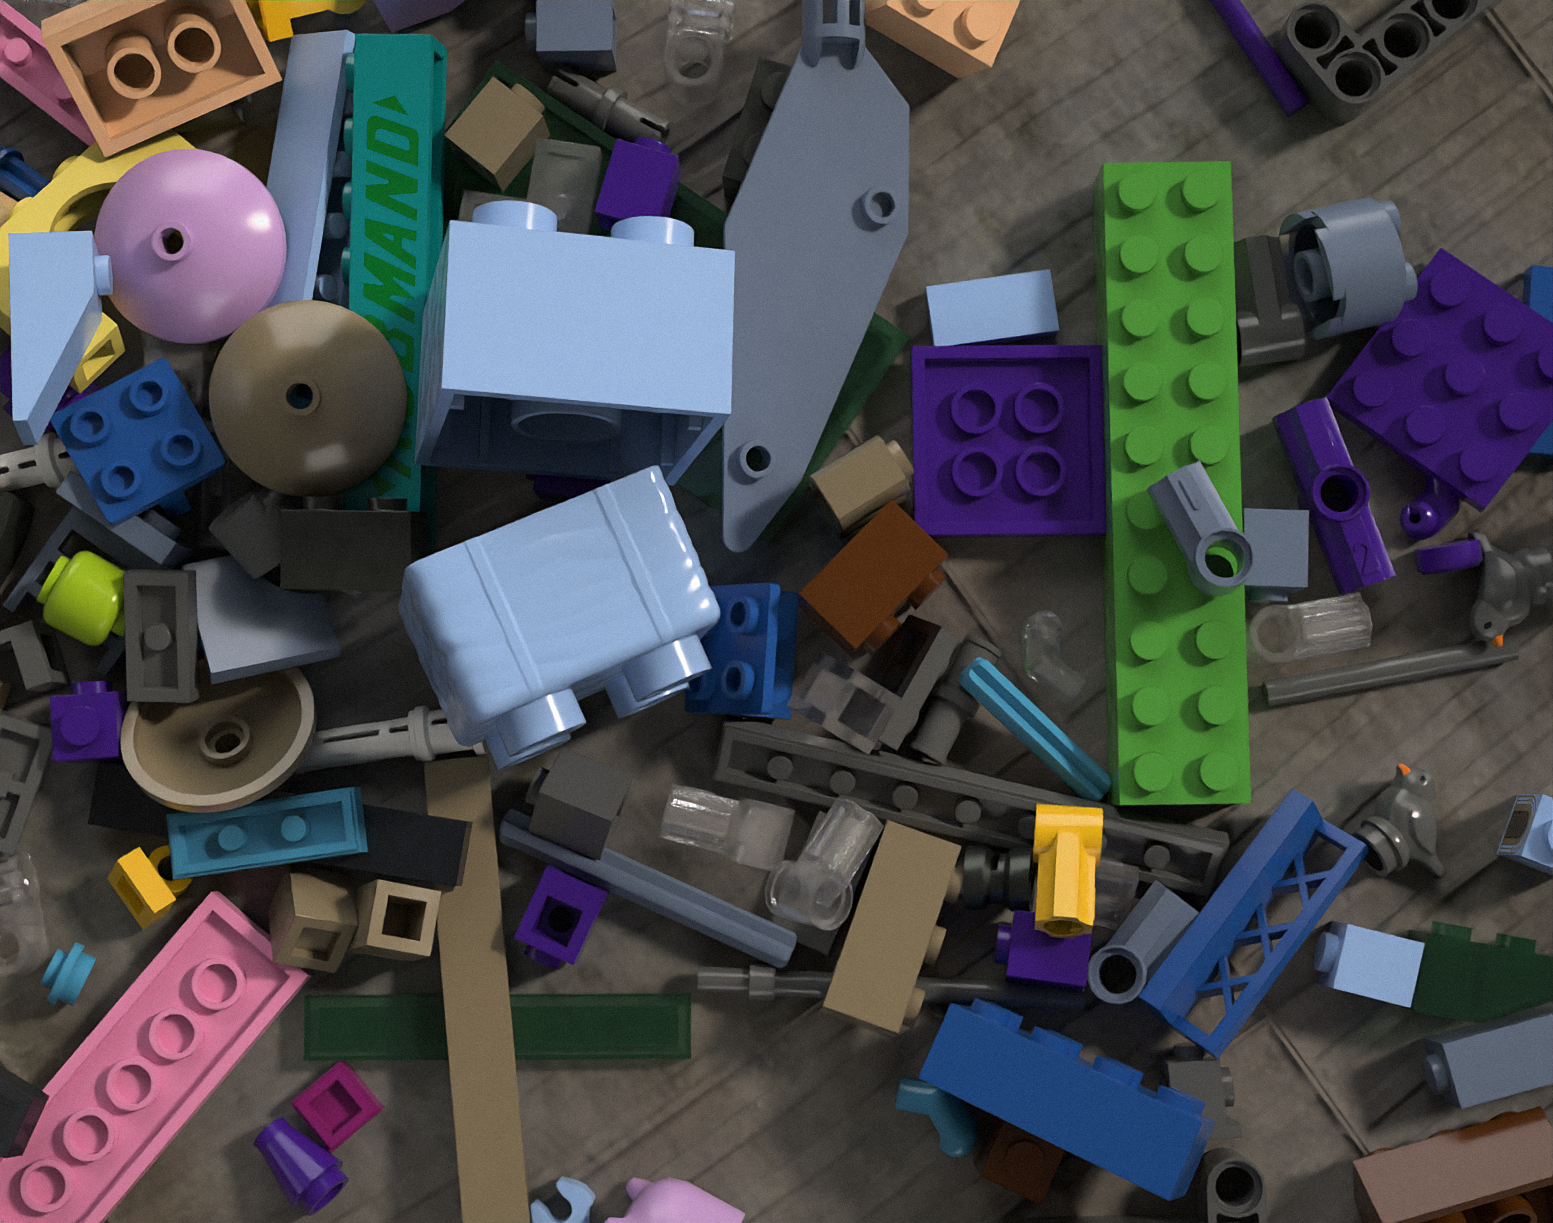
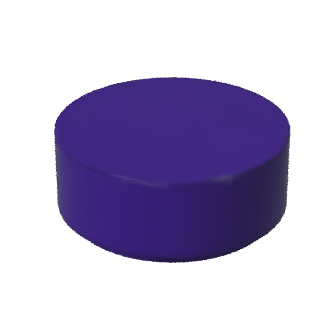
M1479 538L1440 543L1414 550L1417 570L1422 575L1471 568L1480 565V562L1483 561Z

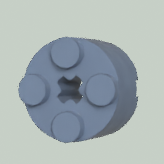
M1361 197L1288 215L1282 222L1279 236L1289 234L1288 251L1282 252L1290 303L1298 305L1302 319L1307 320L1313 328L1305 333L1311 339L1318 340L1391 322L1401 312L1404 302L1413 300L1416 297L1417 277L1413 267L1404 260L1399 239L1401 231L1400 214L1392 201L1377 202L1370 197Z

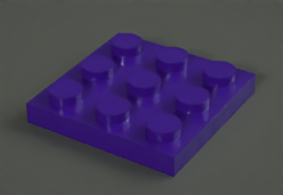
M1440 248L1417 278L1416 297L1413 300L1404 302L1401 312L1396 319L1379 327L1326 397L1333 410L1426 475L1446 485L1459 498L1479 512H1482L1553 421V323Z
M1102 345L911 347L912 468L914 470V474H912L913 520L931 538L1094 537L1106 534Z

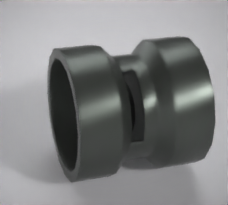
M968 846L965 854L963 875L965 909L986 911L993 904L1005 905L1011 912H1014V910L1032 912L1035 896L1033 848L1013 847L1008 853L996 854L988 846Z

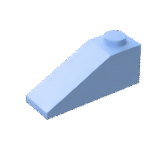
M92 231L8 233L13 423L23 445H37L102 321L101 295H113L110 255L98 254Z

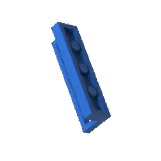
M1291 789L1139 994V998L1155 1018L1218 1060L1367 856L1369 850L1366 844L1322 819L1313 800ZM1318 837L1344 851L1332 870L1306 875L1303 858ZM1296 869L1297 877L1288 879ZM1318 887L1316 892L1311 897L1309 889ZM1300 891L1303 909L1294 922L1269 926L1266 908L1274 897ZM1258 920L1259 929L1251 930ZM1280 939L1273 949L1272 940ZM1262 943L1265 961L1256 974L1231 979L1228 960L1238 947ZM1220 972L1221 981L1213 982ZM1242 991L1235 1001L1234 992ZM1223 995L1226 1015L1210 1036L1185 1019L1199 999Z

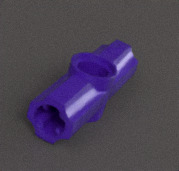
M1327 397L1309 401L1275 415L1272 418V422L1299 489L1297 499L1299 510H1309V523L1314 528L1339 595L1342 596L1396 576L1368 504L1370 497L1368 481L1363 473L1353 466ZM1324 482L1337 484L1345 493L1346 504L1342 512L1330 510L1321 500L1320 491Z

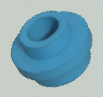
M75 942L70 953L57 949L40 982V985L51 989L46 1002L56 1005L57 1001L60 1000L69 1005H74L97 959L82 952L85 947L84 945Z

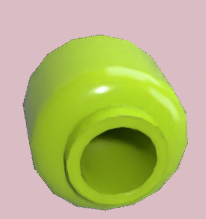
M80 551L71 560L61 555L36 601L45 605L43 609L45 622L49 626L89 646L102 644L111 632L123 637L125 635L123 572L127 570L89 551Z

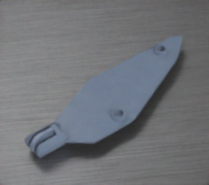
M802 0L801 47L723 225V250L735 251L731 415L722 425V541L725 547L733 552H744L751 547L801 483L908 235L909 104L865 47L866 0ZM752 447L756 448L762 456L761 466L756 471L750 469L746 462L747 452Z

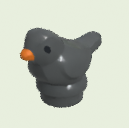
M1475 529L1468 533V538H1479L1483 561L1480 562L1476 601L1469 613L1468 626L1471 634L1477 639L1492 642L1495 646L1501 647L1506 630L1522 622L1528 616L1531 605L1545 604L1547 598L1553 596V559L1544 546L1531 550L1523 547L1511 555L1496 548L1480 529Z
M1401 763L1398 764L1392 786L1383 791L1376 800L1374 816L1363 820L1360 829L1352 834L1353 837L1365 843L1369 850L1363 862L1380 876H1386L1393 870L1400 871L1409 861L1418 863L1430 876L1436 879H1441L1447 873L1436 856V820L1431 805L1435 795V782L1432 776L1425 770L1407 767Z

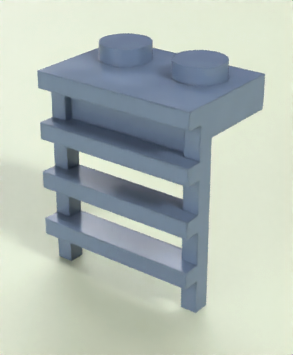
M70 471L56 490V493L72 503V508L2 606L13 613H18L30 594L37 598L43 586L40 580L52 563L56 564L61 555L71 560L72 557L63 552L62 549L74 532L83 536L129 569L182 570L183 564L195 562L200 553L177 538L183 530L152 508L148 509L145 515L140 513L117 526H111L104 517L82 476ZM113 632L103 642L109 650L95 668V670L106 677L112 674L123 656L126 657L125 635L121 637Z

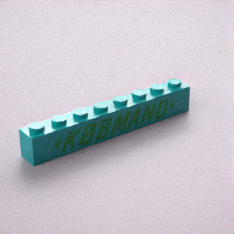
M355 34L354 53L347 55L345 63L347 88L349 92L353 93V118H347L344 125V147L347 156L352 157L351 183L345 184L342 195L343 214L346 221L351 222L350 247H345L341 256V275L343 283L349 286V310L374 325L391 344L400 360L407 382L408 411L403 433L393 453L371 477L355 487L345 490L343 510L367 511V498H407V511L428 512L427 556L435 554L437 466L415 465L423 311L443 246L447 48L432 35Z

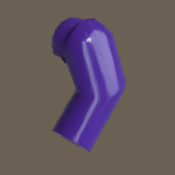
M1426 474V489L1410 504L1408 503L1403 507L1399 518L1403 531L1415 540H1425L1436 536L1458 514L1461 506L1460 498L1456 493L1440 481Z

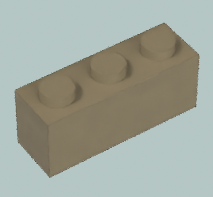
M887 820L820 1013L892 1039L898 1035L901 1024L910 1028L914 1027L926 992L914 986L922 962L934 966L941 949L946 928L935 924L943 901L955 904L963 883L964 867L957 865L956 861L962 846Z

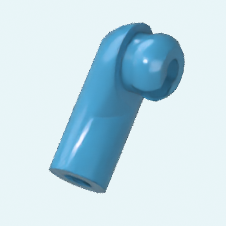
M904 1077L899 1078L894 1109L928 1115L940 1134L939 1147L948 1156L963 1157L970 1153L973 1143L979 1137L978 1121L966 1102L925 1081Z

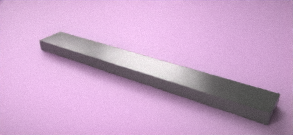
M726 715L711 779L874 819L889 820L904 826L1009 851L1013 847L1033 848L1036 803L1102 808L1100 866L1095 867V871L1148 884H1153L1157 880L1169 889L1207 898L1212 897L1229 846L1228 833L731 715Z

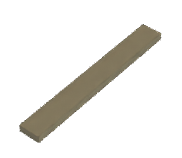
M487 755L423 762L428 814L473 822L462 886L434 883V890L442 891L437 915V929L462 1223H530L489 758Z

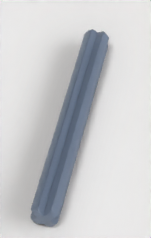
M518 807L511 808L505 815L498 834V839L502 843L773 966L783 968L788 963L797 943V935L794 932L611 849L605 848L599 861L528 832L532 814Z

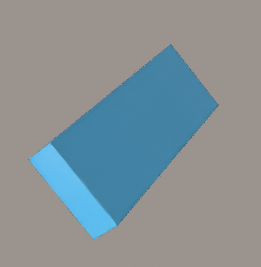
M349 787L255 801L221 812H181L166 815L173 879H186L368 852L361 787Z

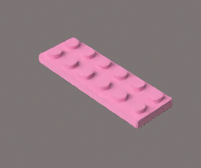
M219 891L210 892L42 1090L49 1095V1098L23 1155L10 1158L0 1157V1223H104L314 973L308 968L273 963L270 935Z

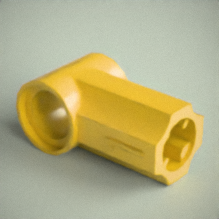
M1036 803L1033 862L1038 863L1035 930L1043 931L1050 937L1074 939L1083 934H1092L1095 917V867L1100 866L1102 847V808Z

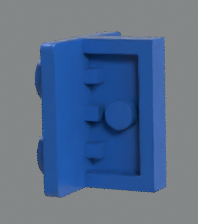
M164 358L158 359L53 413L50 419L104 517L111 526H117L157 504H160L169 520L176 519L193 510L183 491L225 469L227 465L223 454L170 363Z
M773 583L709 586L720 608V618L700 639V643L712 669L688 681L690 687L684 690L685 712L791 720L798 593L781 591L780 586Z

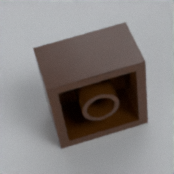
M891 499L798 593V606L851 658L862 648L872 656L901 624L894 615L906 603L916 611L941 586L942 581L947 576L940 568L949 554Z

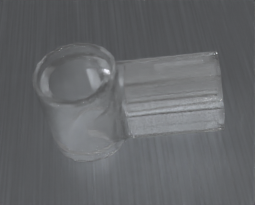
M1360 592L1286 606L1271 605L1245 617L1247 665L1254 668L1267 669L1282 663L1364 649L1371 646L1372 621L1369 607L1362 600ZM1261 622L1273 624L1278 629L1281 636V645L1277 653L1267 651L1260 644L1258 628Z
M673 784L667 800L659 838L725 854L724 859L780 873L796 810L741 796L739 801L715 795L712 792Z
M837 798L799 859L785 860L771 871L765 889L766 904L771 913L778 917L821 930H834L841 926L852 908L853 890L850 881L884 828L876 816L858 806L854 801Z

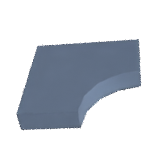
M232 555L182 565V570H196L198 637L211 684L339 658L340 645L324 593L298 594L280 589L262 576L253 579Z

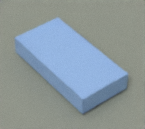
M1050 269L925 287L924 292L932 346H982L1053 336L1059 332Z

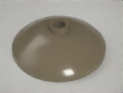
M299 300L269 307L249 318L234 331L226 341L214 364L209 387V407L218 440L227 455L241 471L251 479L274 491L294 496L317 497L332 495L353 488L371 477L384 465L396 448L404 430L408 411V390L404 370L396 352L385 336L374 325L342 306L316 300ZM300 384L308 385L313 393L311 404L304 409L295 408L290 398L292 390Z
M202 649L199 650V699L191 703L132 701L126 711L121 727L120 744L124 763L135 783L145 794L158 803L172 809L193 813H212L235 809L254 802L279 787L295 772L306 757L315 737L317 727L315 698L306 677L297 666L211 684ZM235 748L234 750L225 753L227 750Z

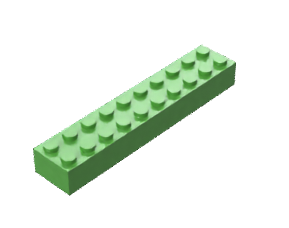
M1231 161L1103 163L1093 183L1096 332L1097 345H1102L1106 534L1102 536L1107 762L1108 775L1112 781V786L1108 791L1109 805L1251 804L1244 583L1231 594L1220 597L1209 596L1199 591L1191 582L1187 571L1188 564L1147 491L1149 486L1155 484L1166 475L1186 465L1200 461L1237 529L1243 533ZM1214 547L1205 552V563L1212 574L1222 578L1236 575L1237 561L1230 551Z

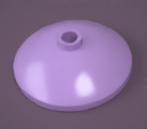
M176 149L158 153L139 162L129 169L112 187L104 200L96 222L94 240L98 254L110 255L112 264L113 295H108V297L119 312L133 325L150 335L167 341L202 344L230 337L245 321L268 307L276 294L284 273L287 252L286 233L280 211L272 195L263 183L248 169L225 156L210 151ZM180 231L184 239L183 247L179 252L171 254L167 248V239L171 233Z

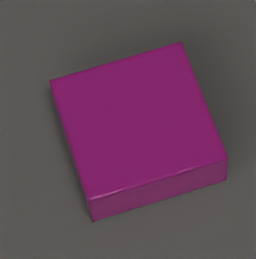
M345 1058L340 1060L290 1103L330 1153L335 1151L385 1108Z

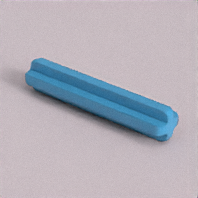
M978 657L968 664L959 676L960 685L1082 799L1098 802L1112 786L1111 777L988 660Z

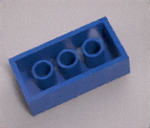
M974 998L971 1007L954 1003L950 1004L918 1076L919 1079L1168 1201L1186 1195L1217 1122L1202 1115L1206 1102L1172 1086L1167 1088L1160 1085L1157 1093L1140 1085L1144 1073L1110 1057L1103 1058L1097 1055L1094 1063L1079 1056L1083 1047L1081 1043L1048 1028L1044 1030L1035 1026L1032 1034L1022 1030L1019 1027L1024 1018L1023 1016L991 1001L985 1002Z

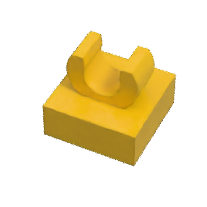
M169 845L158 847L148 858L140 847L118 859L107 877L143 930L165 917L176 901V897L183 894L193 878L169 881L160 876L158 866L165 863L171 857Z

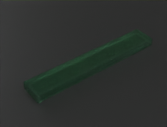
M692 992L510 993L516 1060L692 1058ZM318 993L304 995L303 1061L449 1060L443 993Z

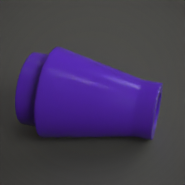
M283 1117L269 1124L253 1143L263 1155L293 1209L301 1207L308 1216L316 1214L329 1204L341 1192L349 1180L340 1170L343 1165L341 1160L293 1128Z

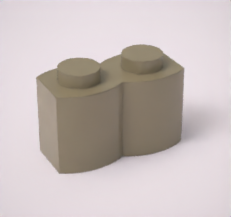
M876 435L810 475L811 485H809V490L833 532L842 540L865 526L891 499L897 505L906 501V493L910 491L909 484L911 483L909 476L914 474V470L895 440L885 445L882 438Z

